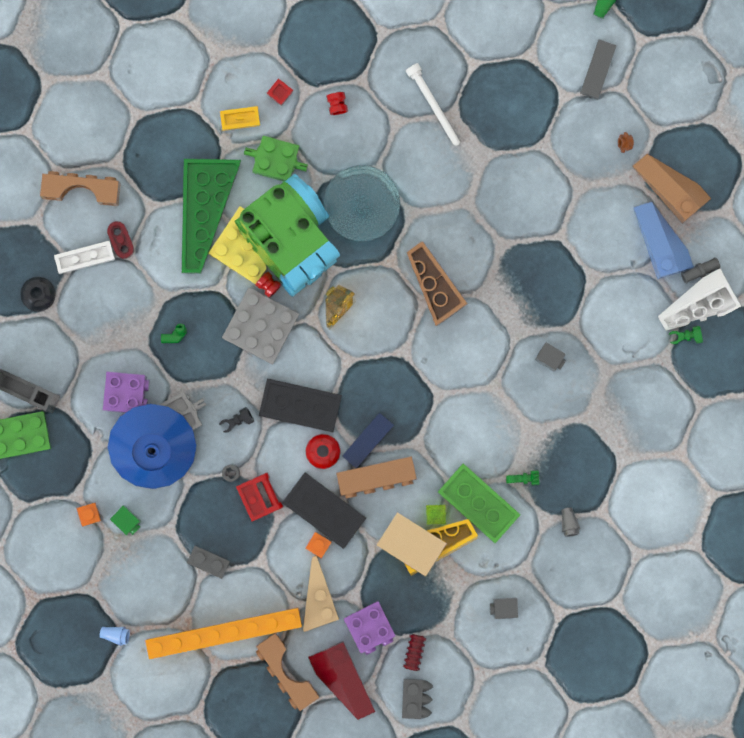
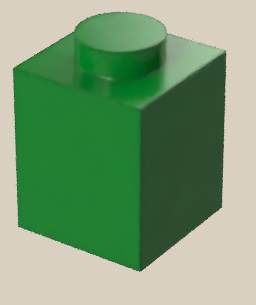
M125 505L110 518L125 535L130 533L134 535L141 528L139 524L142 521Z

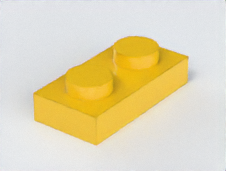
M258 106L220 111L222 131L260 126Z

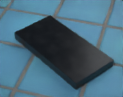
M267 378L259 416L334 433L342 395Z
M306 472L282 502L343 549L366 520L365 516Z

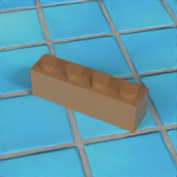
M412 456L336 473L341 496L345 495L346 499L356 497L357 492L364 491V494L376 492L375 488L383 487V490L395 488L394 484L402 483V486L411 485L413 480L417 479Z

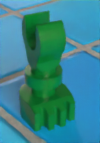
M700 326L692 327V331L688 329L681 333L677 331L669 333V335L676 334L678 336L677 341L670 342L674 345L682 340L691 341L692 338H694L697 344L703 343Z
M530 470V474L506 476V483L523 482L528 484V482H531V486L539 485V470Z

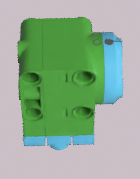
M296 174L289 177L281 185H275L246 207L241 212L240 217L235 220L239 232L246 239L247 243H251L252 249L269 267L291 297L304 289L306 285H311L320 278L322 273L337 262L336 259L340 257V253L335 246L329 242L318 228L320 224L329 218V214L315 191Z

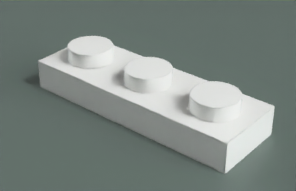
M110 241L54 255L59 274L115 260Z

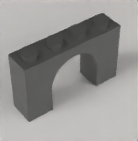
M0 369L1 391L53 414L61 396Z

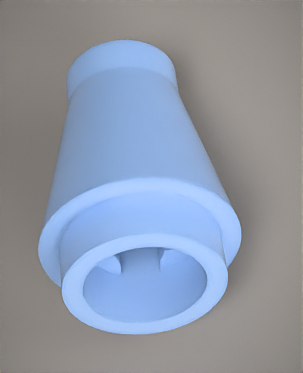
M102 627L100 630V638L120 646L123 644L127 645L129 641L130 630L126 629V627Z

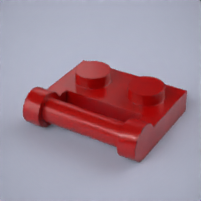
M268 472L236 486L252 522L283 508L268 479L270 478ZM259 482H262L272 504L269 508L266 507L256 485Z

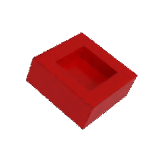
M278 78L268 90L267 95L282 106L293 93V89Z

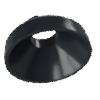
M33 277L27 280L21 288V300L32 311L40 312L47 310L55 301V288L49 280L43 277ZM36 287L42 290L41 297L37 299L31 296L32 289Z

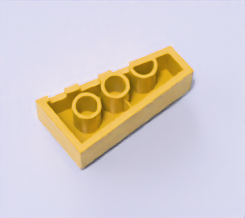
M469 519L426 530L447 543L436 562L478 539V535ZM405 564L411 576L417 573L416 570Z

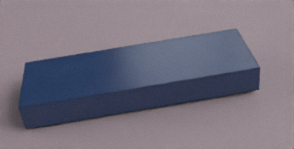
M379 413L342 457L357 468L394 425Z

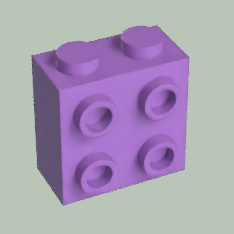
M106 372L103 410L126 413L134 407L147 405L148 399H145V391H149L150 380H147L146 375Z
M379 601L344 618L361 654L365 652L368 655L376 651V646L380 644L386 646L394 641L393 637H395V634Z

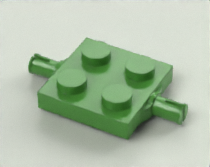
M263 136L257 150L246 147L244 155L255 158L252 173L280 181H286L291 177L295 169L306 172L308 164L297 161L299 145Z

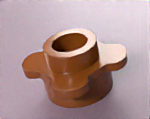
M624 132V135L620 134L618 147L621 153H625V150H632L634 145L632 135H628L627 132Z

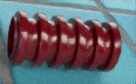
M412 634L409 635L411 640L408 641L410 645L407 646L408 652L405 654L407 658L404 659L406 663L403 664V667L408 670L420 671V659L423 658L421 653H424L422 648L425 647L424 641L427 638Z

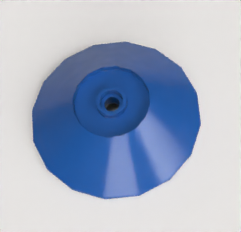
M156 404L137 406L120 416L110 431L108 442L111 464L119 475L135 486L150 489L170 486L184 477L194 462L197 447L193 429L184 416L168 406ZM149 448H154V449H155V452H154V453H150V452L148 451V449H149Z

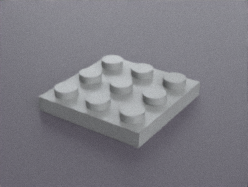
M248 287L222 339L273 365L299 317V313Z

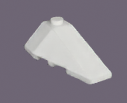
M718 269L698 281L662 312L658 318L667 331L686 326L694 320L700 319V321H705L707 317L713 315L718 317L724 316L741 307L722 270Z

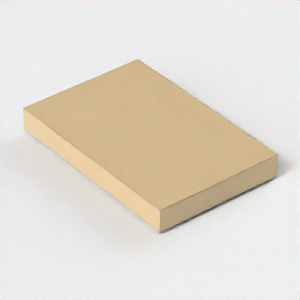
M398 512L377 543L378 547L425 577L447 545V543Z

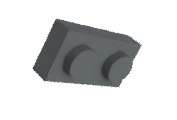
M195 545L187 563L222 579L230 561Z

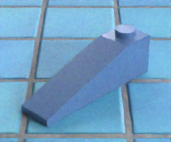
M653 202L634 207L657 280L693 268L688 249Z

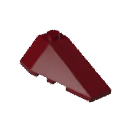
M344 641L308 657L319 679L357 720L375 712Z

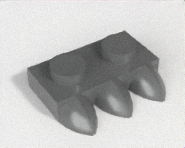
M404 679L402 718L423 719L432 714L428 708L422 707V705L429 704L433 700L429 695L423 693L433 688L430 682L418 679Z

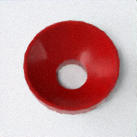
M316 435L306 446V457L312 466L319 469H327L334 466L339 460L340 446L337 440L330 435ZM321 445L329 449V453L325 457H320L317 454V449Z

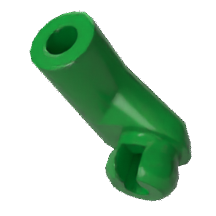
M177 324L172 334H161V343H179L187 333L185 325Z

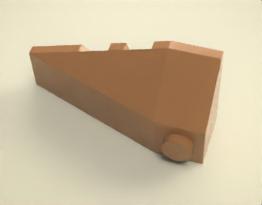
M646 154L632 166L681 223H684L711 199L698 183L649 154Z

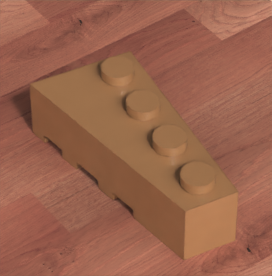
M423 241L407 252L435 326L440 325L468 305Z

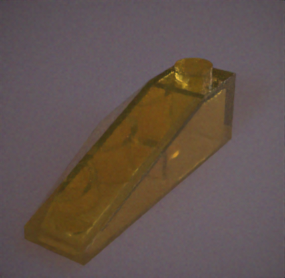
M340 285L336 288L332 286L326 293V326L329 330L355 303V293Z

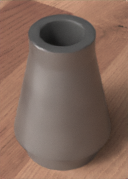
M573 508L562 509V533H564L565 537L579 535L581 528Z

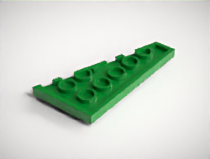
M184 159L182 273H202L241 160Z

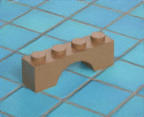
M48 171V174H42L40 197L46 200L62 201L70 190L86 188L95 194L99 205L119 206L121 184L114 177H105L104 180L97 179V176L86 175V178L78 177V174L67 173V176L59 175V172Z
M274 633L256 646L258 657L261 661L266 660L269 665L266 667L272 677L276 675L280 681L278 683L279 688L283 693L287 692L291 697L289 702L294 709L298 708L301 711L320 697L309 680L295 681L285 674L282 667V657L287 648L277 633Z

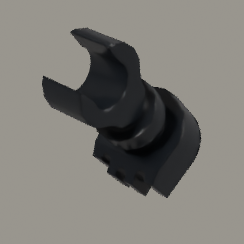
M247 407L239 410L240 415L235 414L234 418L224 419L219 423V425L225 422L229 424V428L223 431L224 433L232 431L234 426L237 424L241 425L243 421L248 425L254 422Z

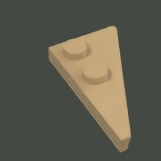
M317 556L312 557L303 626L304 632L339 620Z

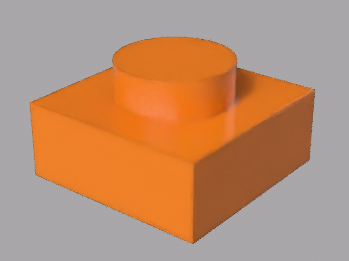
M96 503L77 508L82 527L101 521Z
M315 532L305 549L322 558L332 542Z

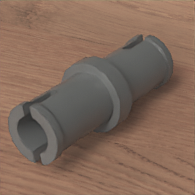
M714 257L707 262L698 263L695 267L681 272V277L684 283L687 284L699 277H705L706 274L720 269L721 266L718 259Z

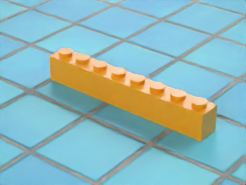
M299 607L150 638L145 640L149 659L300 628L302 627Z

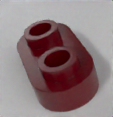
M118 221L112 222L107 228V233L114 251L122 259L130 258L134 253V246L129 233L123 223ZM116 229L121 230V233L119 235L114 234V231ZM124 246L128 247V251L126 253H123L121 251L122 247Z

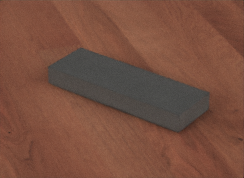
M598 40L580 94L598 100L617 45Z

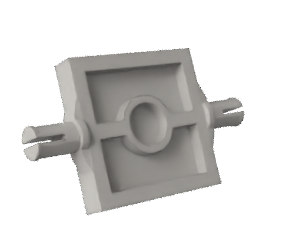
M183 391L160 404L168 406L183 415L193 430L202 426L197 410L206 406L203 398L193 404L188 400Z

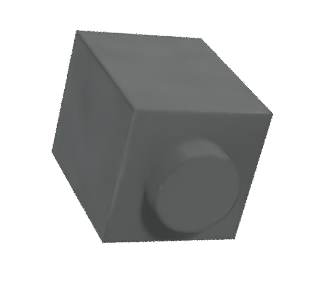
M546 342L535 360L554 372L557 368L561 370L566 362L564 359L566 354Z
M517 598L493 599V603H490V615H494V619L518 618Z

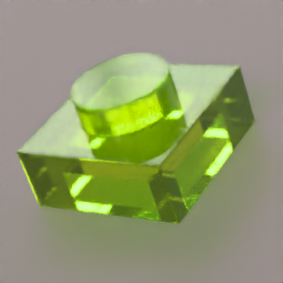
M426 505L427 525L446 524L445 505Z

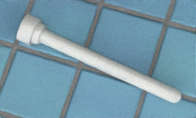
M418 63L412 65L405 70L408 77H411L412 80L415 79L452 144L458 146L460 140L423 80L420 65Z

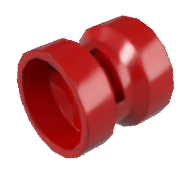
M345 92L331 93L326 96L327 102L330 103V115H340L348 112V107L344 101L346 99Z
M266 272L255 284L259 289L265 290V295L268 298L273 296L282 286L278 280L274 281L273 275L269 272Z

